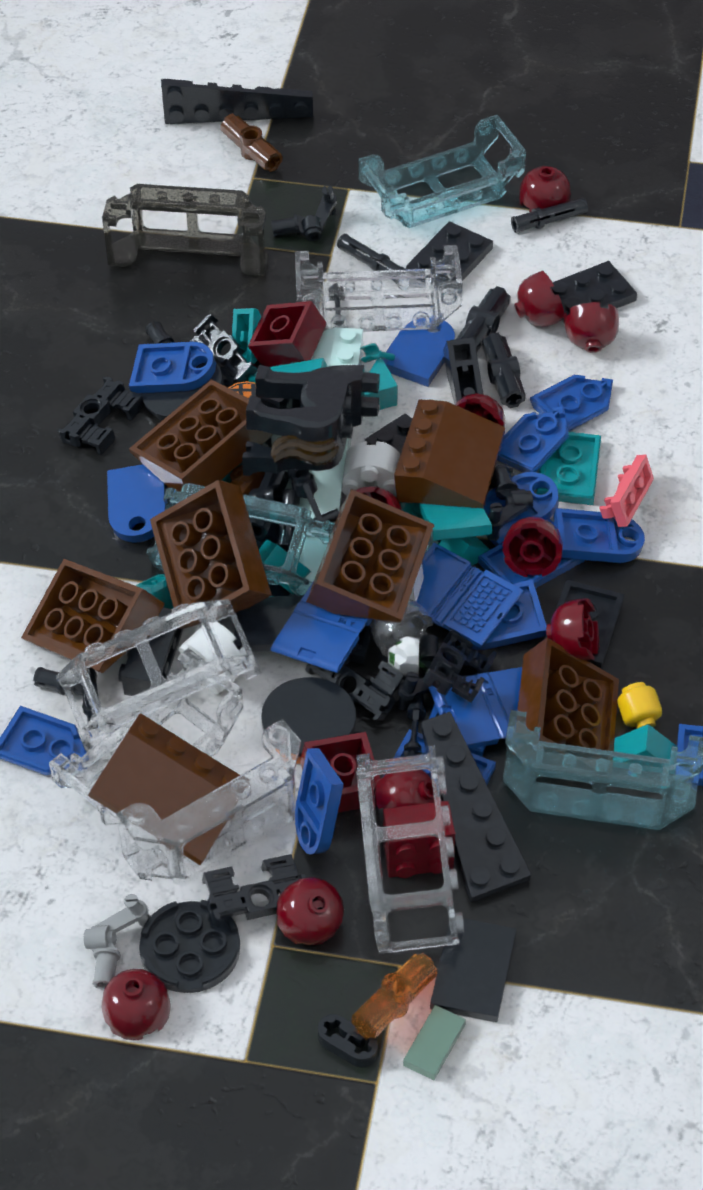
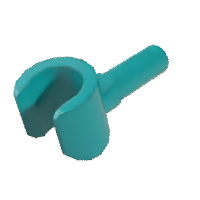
M376 343L360 347L366 355L361 358V361L364 363L379 358L391 361L395 359L394 354L379 350Z

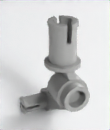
M129 894L125 897L124 900L126 902L124 904L126 908L99 924L92 926L91 929H86L84 932L85 948L91 949L94 952V958H96L92 984L98 989H105L109 981L115 977L116 963L121 958L120 952L115 947L117 941L116 933L137 921L140 926L144 927L146 921L151 916L148 914L149 910L145 902L138 900L135 894Z

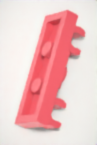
M646 454L637 455L632 465L623 466L624 474L618 475L620 483L615 495L605 498L606 506H600L599 508L602 518L615 517L618 527H627L654 480Z

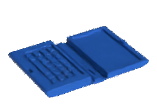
M433 543L424 554L422 560L424 578L416 605L407 604V607L448 631H456L473 643V645L482 647L524 593V590L488 570L483 572L473 567L468 560Z
M312 582L275 639L271 651L338 673L360 639L359 633L365 625L369 626L373 619L334 614L306 602L313 585Z
M522 667L467 676L465 681L470 682L473 680L472 683L476 684L477 679H480V677L485 679L472 703L452 692V687L447 695L437 692V688L434 686L429 687L439 715L451 712L469 749L497 744L499 739L515 737Z

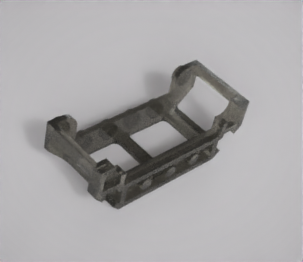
M136 184L130 187V193L124 197L117 199L116 196H113L106 200L102 222L109 266H128L136 260L138 249L241 256L240 268L242 272L252 276H265L268 262L264 239L266 210L260 205L254 206L249 201V195L242 190ZM142 210L186 213L188 229L182 231L147 228L144 225ZM198 214L237 216L238 226H242L243 233L202 232L199 230ZM132 218L133 232L112 244L110 226L116 227L120 219ZM251 236H258V245L252 240Z

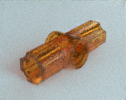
M423 953L419 955L414 954L396 973H389L384 976L381 988L352 1015L351 1023L357 1029L358 1034L366 1039H375L394 1019L406 1015L409 1004L437 976L438 969L434 966L430 957Z

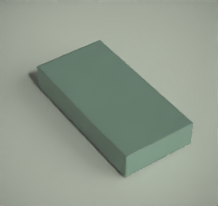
M435 1005L406 1054L403 1066L435 1080L464 1029L466 1019Z

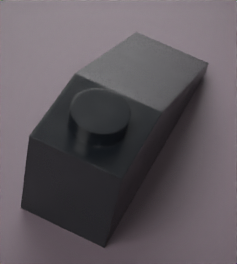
M474 337L446 341L443 354L454 404L466 395L483 394Z

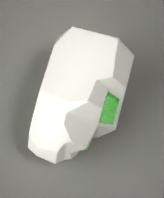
M410 636L401 638L399 642H396V645L388 649V663L405 675L408 672H415L419 675V639ZM388 671V674H390L392 677H395L394 674Z

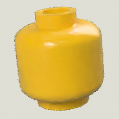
M638 682L622 689V694L618 697L617 702L624 724L628 727H637V729L647 724L654 727L656 725L655 721L662 716V707L655 688L646 686L644 682Z

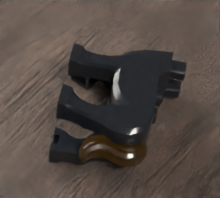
M259 365L255 378L256 397L250 395L246 408L247 430H259L282 437L277 438L273 442L272 447H265L258 443L247 441L246 452L242 456L243 475L251 476L255 472L279 473L290 469L322 471L332 469L338 465L343 457L347 438H352L353 427L361 425L363 417H375L379 414V397H365V392L378 393L380 374L364 372V365H336L300 373L277 372L271 370L268 366Z

